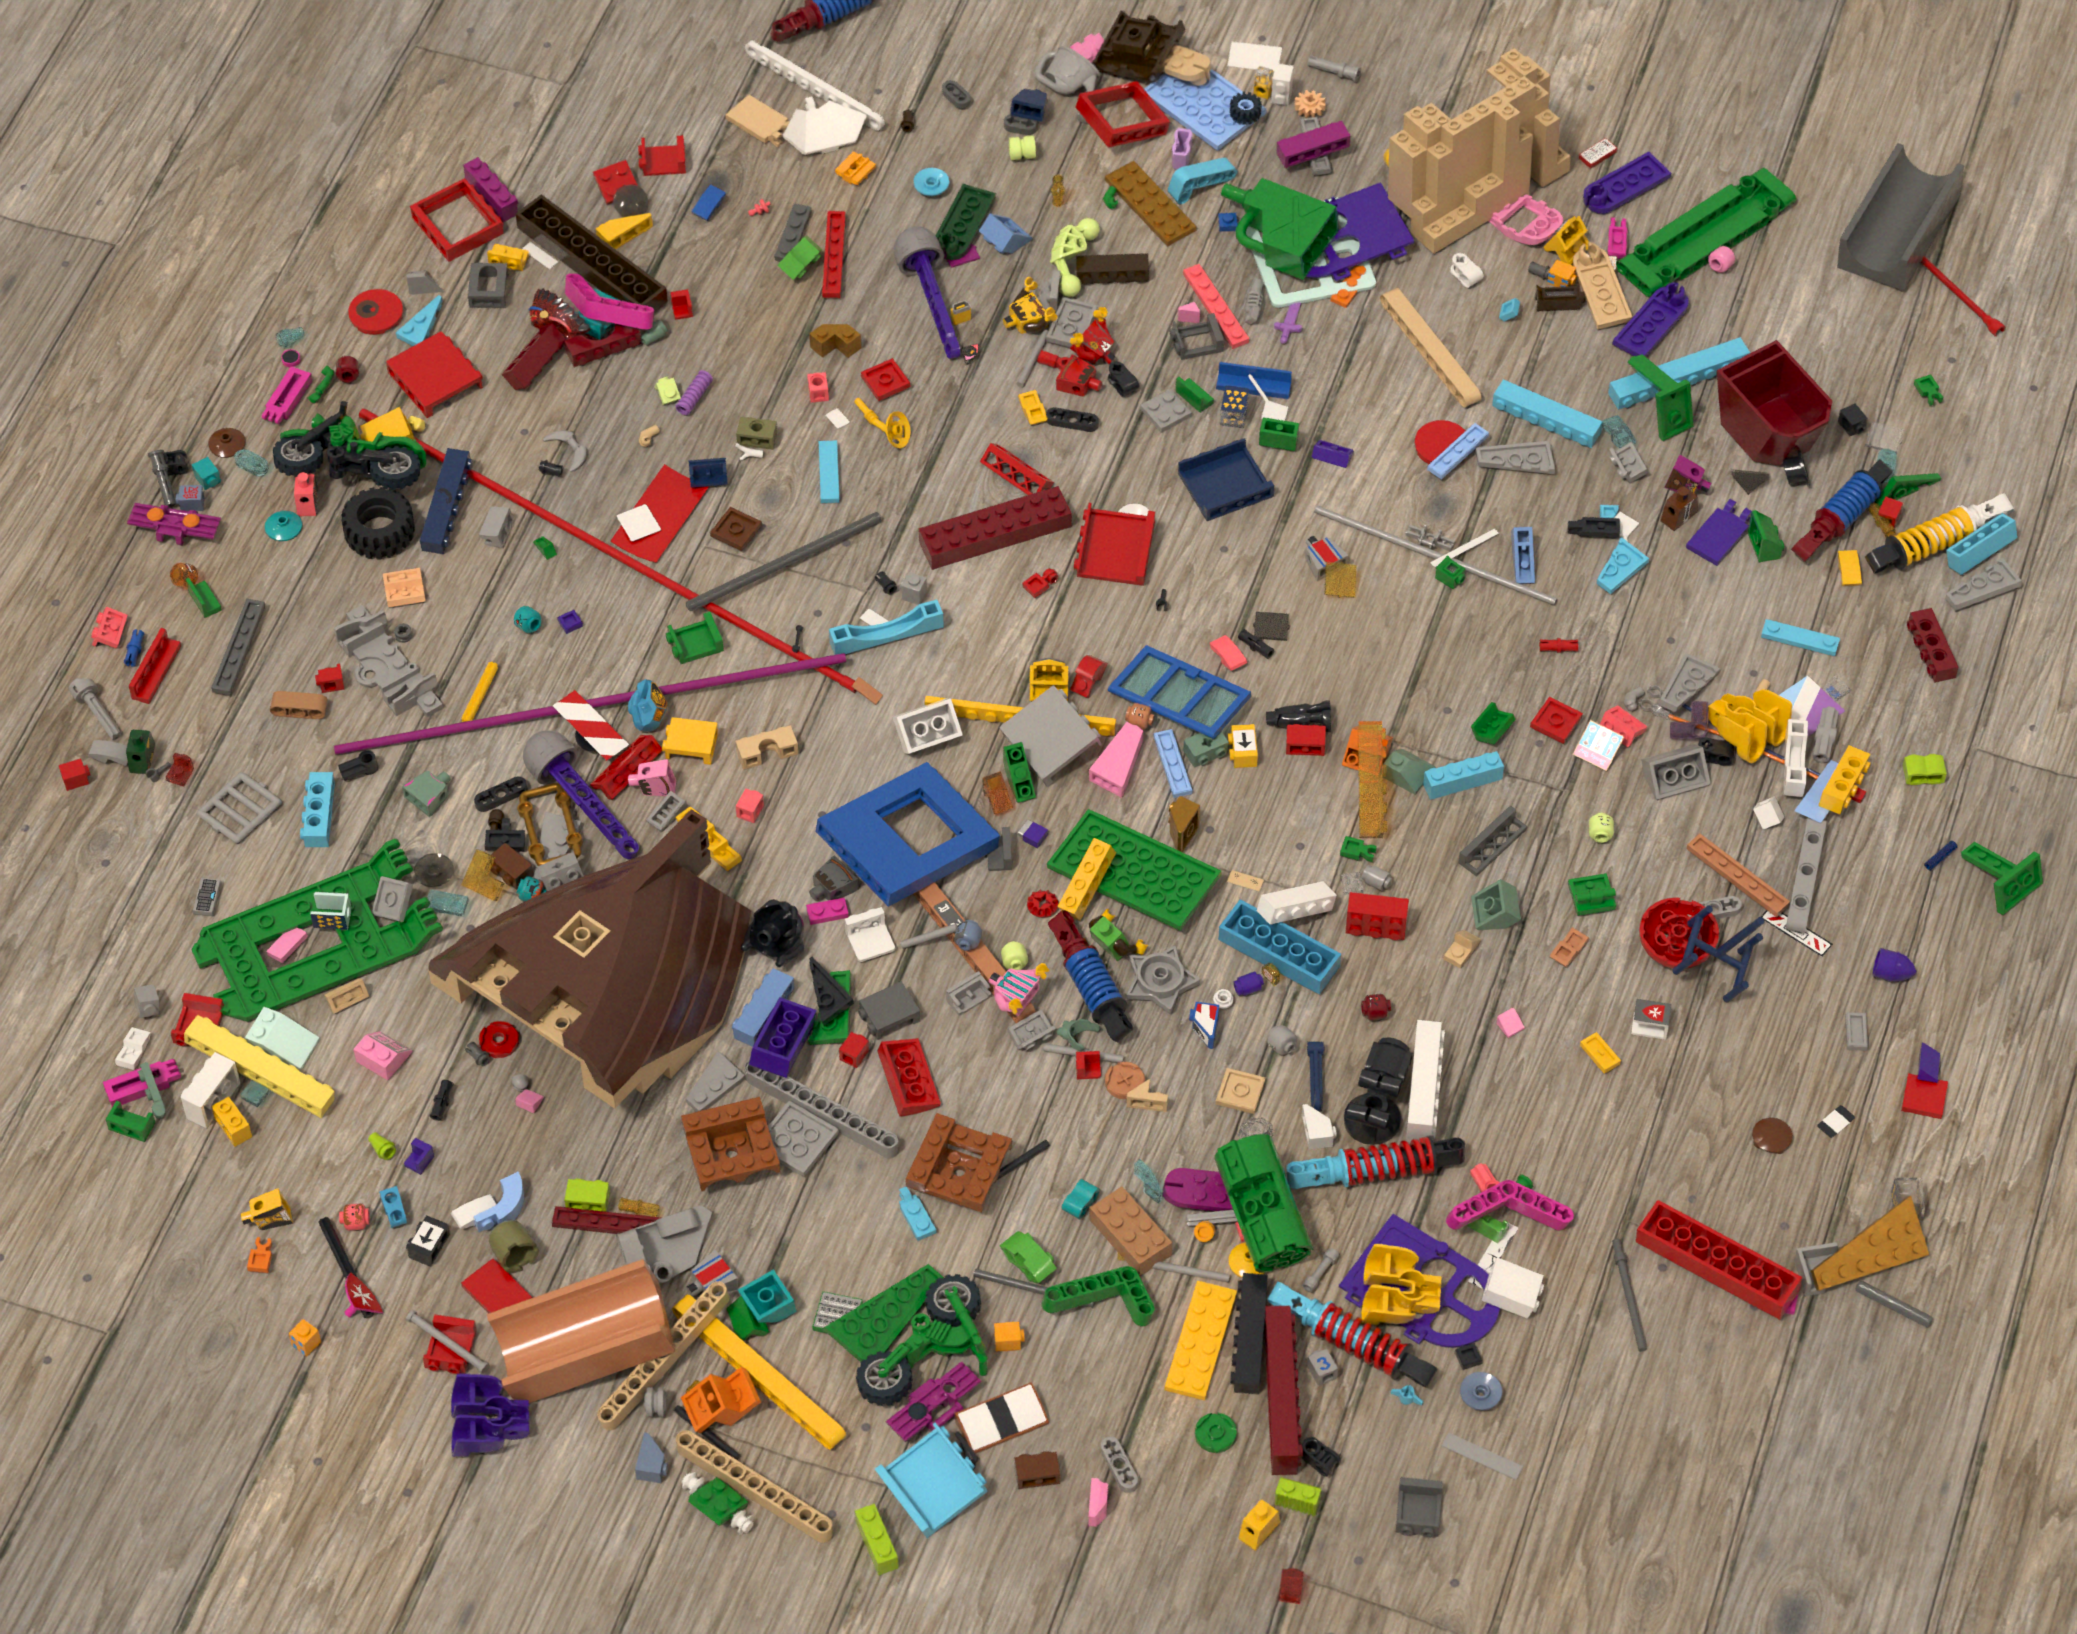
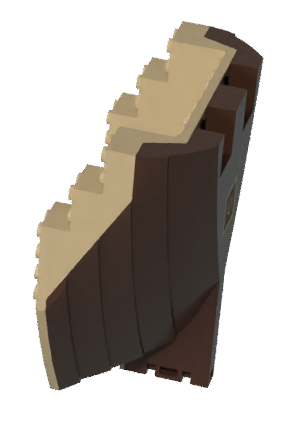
M691 809L648 854L558 886L501 913L469 931L454 945L430 960L428 966L431 984L461 1004L474 990L580 1061L584 1088L613 1108H616L634 1088L643 1094L661 1074L671 1079L722 1026L745 952L741 950V945L744 942L746 931L750 925L752 912L699 877L711 865L710 850L707 849L709 847L708 832L705 831L708 827L707 819ZM499 980L505 981V984L501 986L496 985ZM559 1022H566L567 1026L559 1028L557 1024Z

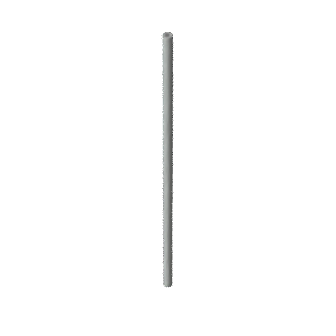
M1318 505L1315 507V513L1428 557L1438 559L1444 555ZM1451 558L1466 568L1465 571L1552 605H1555L1557 602L1555 597Z

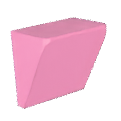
M1195 302L1178 307V321L1200 322V310Z
M1514 1008L1497 1017L1496 1024L1507 1038L1525 1028Z
M525 1089L516 1097V1106L535 1113L544 1096Z

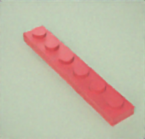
M1197 264L1184 269L1183 275L1208 313L1215 314L1220 331L1232 349L1248 344L1249 337L1201 265Z

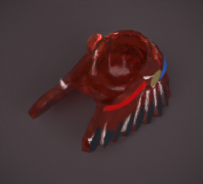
M544 288L536 291L533 305L529 308L533 327L540 330L542 326L553 323L562 335L568 339L583 335L587 339L594 340L589 334H586L591 329L590 326L584 323L585 319L580 318L579 313H575L574 308L570 307L569 303L563 302V299L557 297L556 293H550L549 290L545 291Z

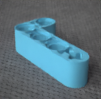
M1227 158L1184 166L1174 172L1168 187V193L1178 204H1184L1191 197L1193 189L1230 181L1237 175L1238 171Z

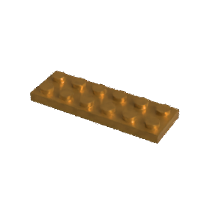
M1134 160L1105 175V181L1109 186L1117 189L1116 193L1167 247L1196 231V225Z

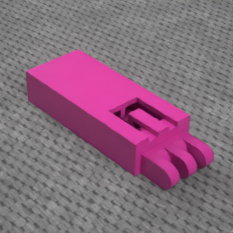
M291 366L265 405L266 409L262 414V419L267 420L268 418L270 422L275 420L276 424H280L283 419L288 420L313 381L311 373Z
M175 1059L162 1063L159 1061L149 1065L152 1075L159 1076L154 1078L159 1091L170 1088L169 1082L181 1078V1073ZM140 1068L103 1082L112 1107L116 1101L121 1102V1105L146 1096L145 1089H148L145 1081L141 1082L138 1074V1071L141 1070Z

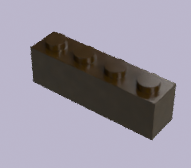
M1148 253L1076 256V277L1079 278L1081 284L1149 282Z

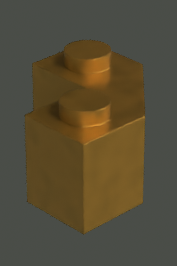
M822 324L809 333L810 348L822 358L835 348L847 358L862 349L861 334L849 324Z

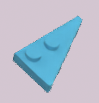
M438 295L395 333L396 337L411 346L428 338L429 332L436 320V312L441 309L442 296Z

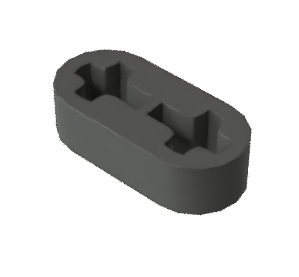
M1007 115L1004 118V129L1012 133L1033 135L1037 130V123L1035 120Z

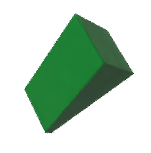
M542 536L533 541L534 545L547 560L557 555L553 543Z

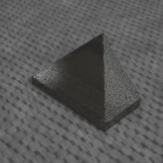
M1734 469L1730 471L1733 478L1748 495L1769 478L1768 472Z

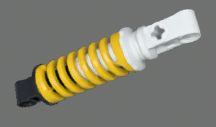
M2005 493L1977 506L1971 505L1968 508L1963 505L1957 506L1948 513H1943L1939 517L1932 518L1930 521H1925L1914 528L1907 529L1905 532H1900L1897 536H1888L1885 539V546L1869 552L1865 559L1874 574L1893 565L1897 569L1902 570L1911 565L1912 561L1918 562L1921 557L1927 558L1929 554H1936L1938 550H1945L1946 546H1953L2001 513L2008 516L2015 509Z

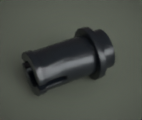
M548 460L540 462L539 471L542 474L548 473L561 477L563 473V465L550 463Z
M884 571L877 574L880 579L875 576V580L882 586L884 593L891 595L897 590L896 583L891 581Z

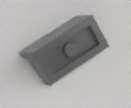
M1002 827V836H1000L998 848L987 854L989 871L1012 870L1010 827Z

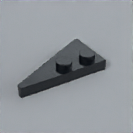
M811 957L809 958L810 970L821 1022L825 1026L853 1005L854 1000Z

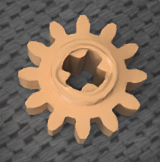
M1305 90L1304 95L1299 93V97L1295 98V110L1299 111V115L1305 114V118H1308V116L1315 117V114L1321 116L1322 111H1325V98H1321V93L1316 95L1315 90L1312 93Z

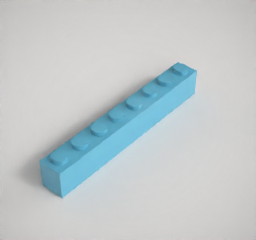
M1741 337L1658 365L1657 367L1677 383L1687 379L1690 385H1694L1699 381L1717 376L1718 369L1750 354V351ZM1635 373L1610 382L1608 395L1619 410L1656 397L1655 394L1659 391Z

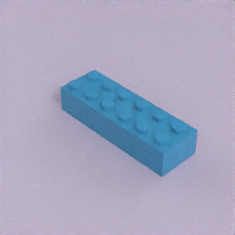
M1240 899L1219 926L1218 940L1320 995L1340 968L1341 953L1283 922L1269 924L1256 911V907Z

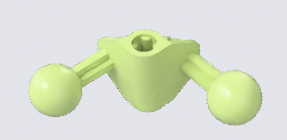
M1092 218L1082 219L1078 226L1067 225L1060 230V234L1055 238V243L1051 250L1050 263L1057 266L1058 271H1060L1059 292L1065 297H1074L1080 292L1081 282L1078 277L1070 274L1066 262L1086 250V241L1094 240L1099 235V224Z

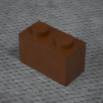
M506 843L488 856L491 872L495 875L498 874L508 886H513L516 890L521 879L524 880L527 876H534L532 864Z
M1044 1451L1040 1454H1022L1019 1457H1014L1018 1489L1060 1484L1057 1452Z

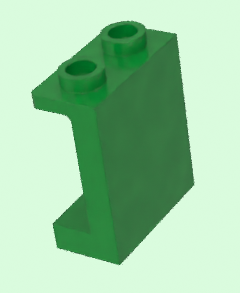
M711 612L704 613V621L675 630H673L672 625L667 626L668 633H665L668 644L672 643L673 656L678 658L680 664L724 651L723 639Z

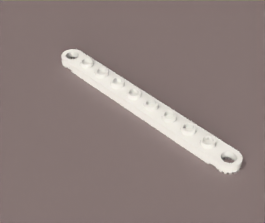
M752 40L745 45V50L750 57L759 61L762 65L771 68L777 74L786 77L789 81L798 84L803 89L810 91L816 97L866 114L867 117L864 124L874 130L879 131L885 125L884 119L880 117V114L872 112L870 108L768 48L758 45L756 41Z

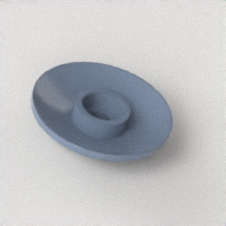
M1475 1372L1468 1375L1462 1381L1460 1395L1464 1403L1476 1410H1488L1495 1407L1501 1400L1502 1387L1493 1375L1485 1372ZM1478 1393H1483L1484 1396H1479V1395H1477V1394H1478Z

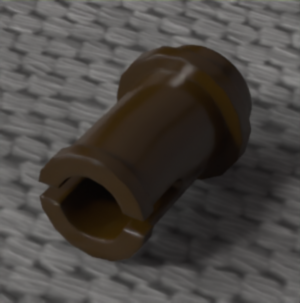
M905 110L903 112V121L900 127L904 132H911L914 129V112L912 113V110Z

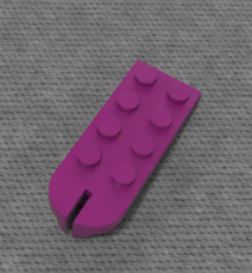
M1176 1168L1166 1176L1162 1196L1174 1206L1209 1211L1233 1210L1219 1172Z

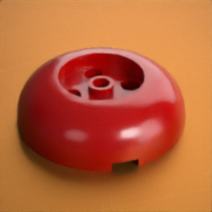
M1677 897L1663 899L1650 906L1643 914L1639 927L1640 941L1646 953L1654 961L1665 967L1674 968L1681 963L1692 927L1687 925V921L1705 908V906L1693 900L1689 902L1680 900ZM1710 913L1703 919L1698 939L1716 948L1719 938V927L1715 917ZM1695 946L1693 953L1698 955V959L1686 969L1702 964L1711 954Z

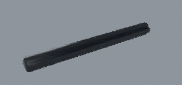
M328 1217L320 1219L319 1225L345 1279L350 1273L357 1277ZM360 1310L366 1319L374 1315V1312Z

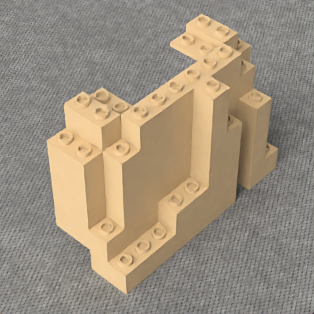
M1515 48L1503 54L1499 63L1487 69V73L1505 88L1452 120L1433 103L1428 104L1422 109L1416 106L1404 114L1403 130L1389 138L1388 199L1411 218V234L1433 254L1490 220L1493 213H1499L1504 210V207L1509 203L1512 205L1518 201L1519 197H1523L1525 194L1529 195L1530 178L1544 187L1570 171V155L1559 147L1560 118L1549 110L1551 75L1530 57H1524Z

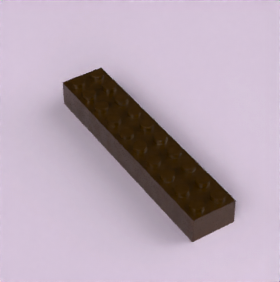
M542 194L515 214L519 230L601 292L620 301L652 307L654 312L668 302L667 288Z

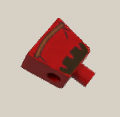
M1073 354L1056 377V390L1082 397L1087 394L1089 389L1099 391L1102 386V381L1096 379V368Z

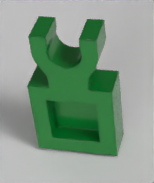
M1931 374L1914 380V386L1921 397L1927 396V402L1930 406L1934 403L1933 398L1937 399L1939 403L1943 401L1942 394L1938 392L1939 386Z
M1345 836L1340 856L1358 861L1360 857H1363L1365 860L1373 862L1374 855L1369 854V852L1376 853L1377 846L1364 845L1363 840Z

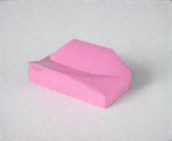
M1098 1478L1091 1479L1089 1526H1098L1107 1515L1108 1483L1101 1482Z

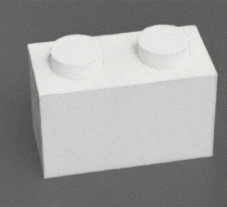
M1276 63L1272 78L1271 103L1289 105L1293 88L1294 66Z

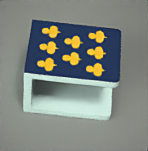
M314 892V899L318 909L342 910V913L312 911L310 916L313 927L348 930L352 909L349 895L344 893Z

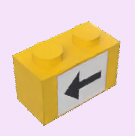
M1254 724L1231 725V733H1228L1227 737L1229 745H1232V749H1229L1230 761L1233 760L1234 768L1257 767L1258 754Z

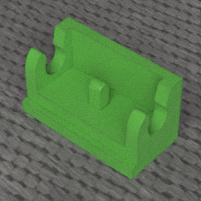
M1485 1215L1466 1226L1499 1243L1509 1229V1222L1504 1220L1502 1223L1489 1215Z

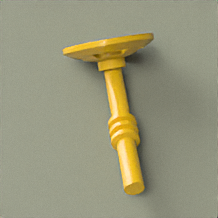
M860 398L854 400V403L864 413L865 419L871 425H875L885 432L893 447L903 448L907 445L910 439V424L902 412H892L885 424L879 420L876 413L870 410ZM896 416L900 420L898 422L893 421V417ZM897 439L899 443L896 444L892 440Z

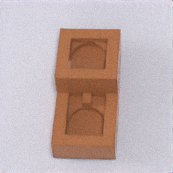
M1572 927L1564 940H1560L1549 957L1567 967L1587 944L1589 937Z

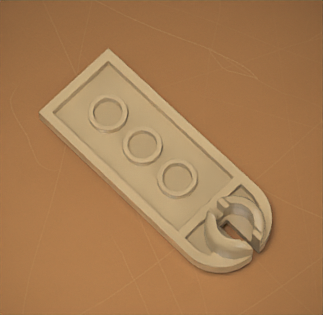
M1151 38L1147 48L1144 51L1145 57L1148 54L1155 39ZM1176 44L1173 45L1163 63V73L1184 81H1191L1196 86L1204 85L1207 80H1210L1211 62L1208 56Z
M1592 242L1588 243V254H1586V245L1583 244L1574 255L1573 266L1576 267V276L1582 292H1584V297L1597 330L1629 322L1632 319V314L1608 254Z

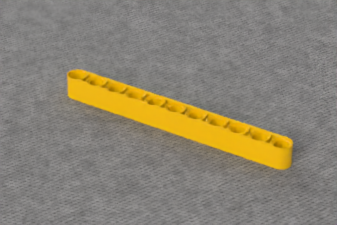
M687 1294L672 1307L673 1314L680 1319L696 1300ZM704 1307L701 1311L705 1312L707 1309ZM716 1317L698 1336L736 1370L740 1367L746 1368L753 1385L825 1448L831 1450L846 1437V1432L835 1420ZM689 1323L687 1327H693L696 1323Z

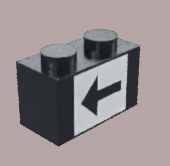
M426 1215L423 1222L420 1221L417 1225L414 1237L410 1238L407 1242L406 1249L409 1258L431 1267L450 1235L448 1224Z

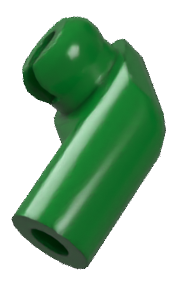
M1110 186L1103 196L1104 203L1110 209H1114L1118 205V200L1115 201L1114 197L1117 189L1113 186Z

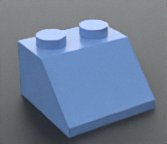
M991 213L979 230L984 235L983 238L987 242L993 243L995 249L1000 253H1013L1032 240V237L1011 218Z

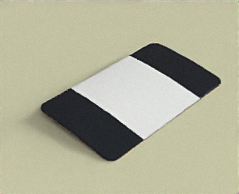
M1840 1105L1823 1119L1817 1127L1830 1138H1833L1853 1121L1855 1116Z

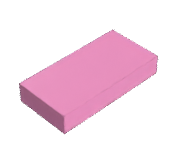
M295 928L282 934L266 951L267 955L283 963L308 937L307 932Z

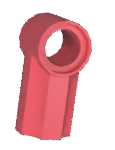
M1478 1164L1470 1170V1175L1481 1192L1500 1183L1495 1180L1486 1164Z

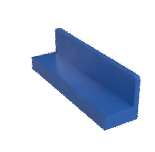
M1225 362L1219 363L1216 390L1225 391V386L1228 385L1248 388V394L1260 395L1248 377L1251 374L1267 397L1289 399L1292 381L1291 371Z

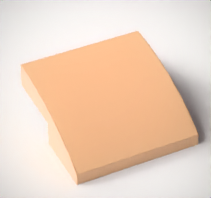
M420 568L383 574L388 607L425 602Z

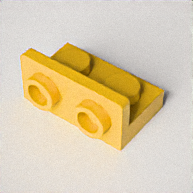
M494 244L493 249L487 252L488 263H507L509 269L523 271L530 256L528 250Z

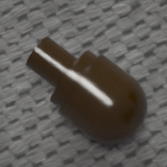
M494 809L490 812L488 818L490 830H498L502 827V818H505L502 810Z

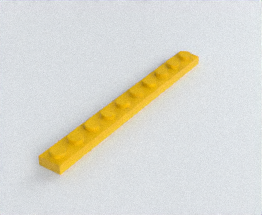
M926 696L925 705L946 698ZM951 699L956 716L971 720L978 719L1005 723L1023 709V707ZM1084 715L1090 724L1088 726L1091 729L1095 728L1103 736H1115L1116 719Z

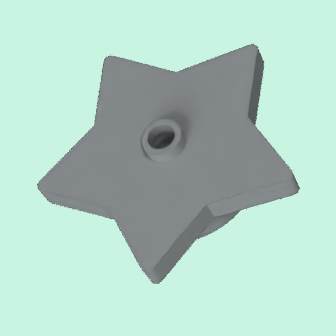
M1172 946L1162 953H1154L1148 956L1130 955V964L1135 978L1127 992V999L1152 1000L1165 1011L1171 1013L1179 994L1200 984L1199 977L1183 968L1176 946Z

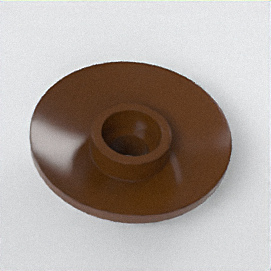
M223 428L210 436L208 446L215 456L230 458L238 455L244 449L245 437L237 429Z

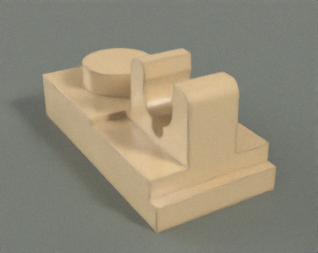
M358 978L325 994L331 1012L334 1014L369 997L363 980Z

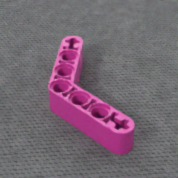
M574 273L566 275L564 293L585 317L640 329L652 328L654 315L652 307L599 297L581 275Z
M1505 1180L1456 1205L1447 1215L1446 1223L1451 1229L1457 1230L1502 1206H1506L1559 1231L1567 1227L1572 1221L1574 1214L1571 1208L1512 1180Z

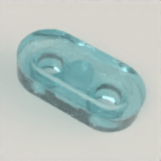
M239 450L234 455L236 466L253 475L262 476L269 470L267 460L249 450Z
M1883 449L1878 453L1877 461L1881 459L1893 470V473L1884 481L1888 482L1894 476L1897 455L1891 449Z

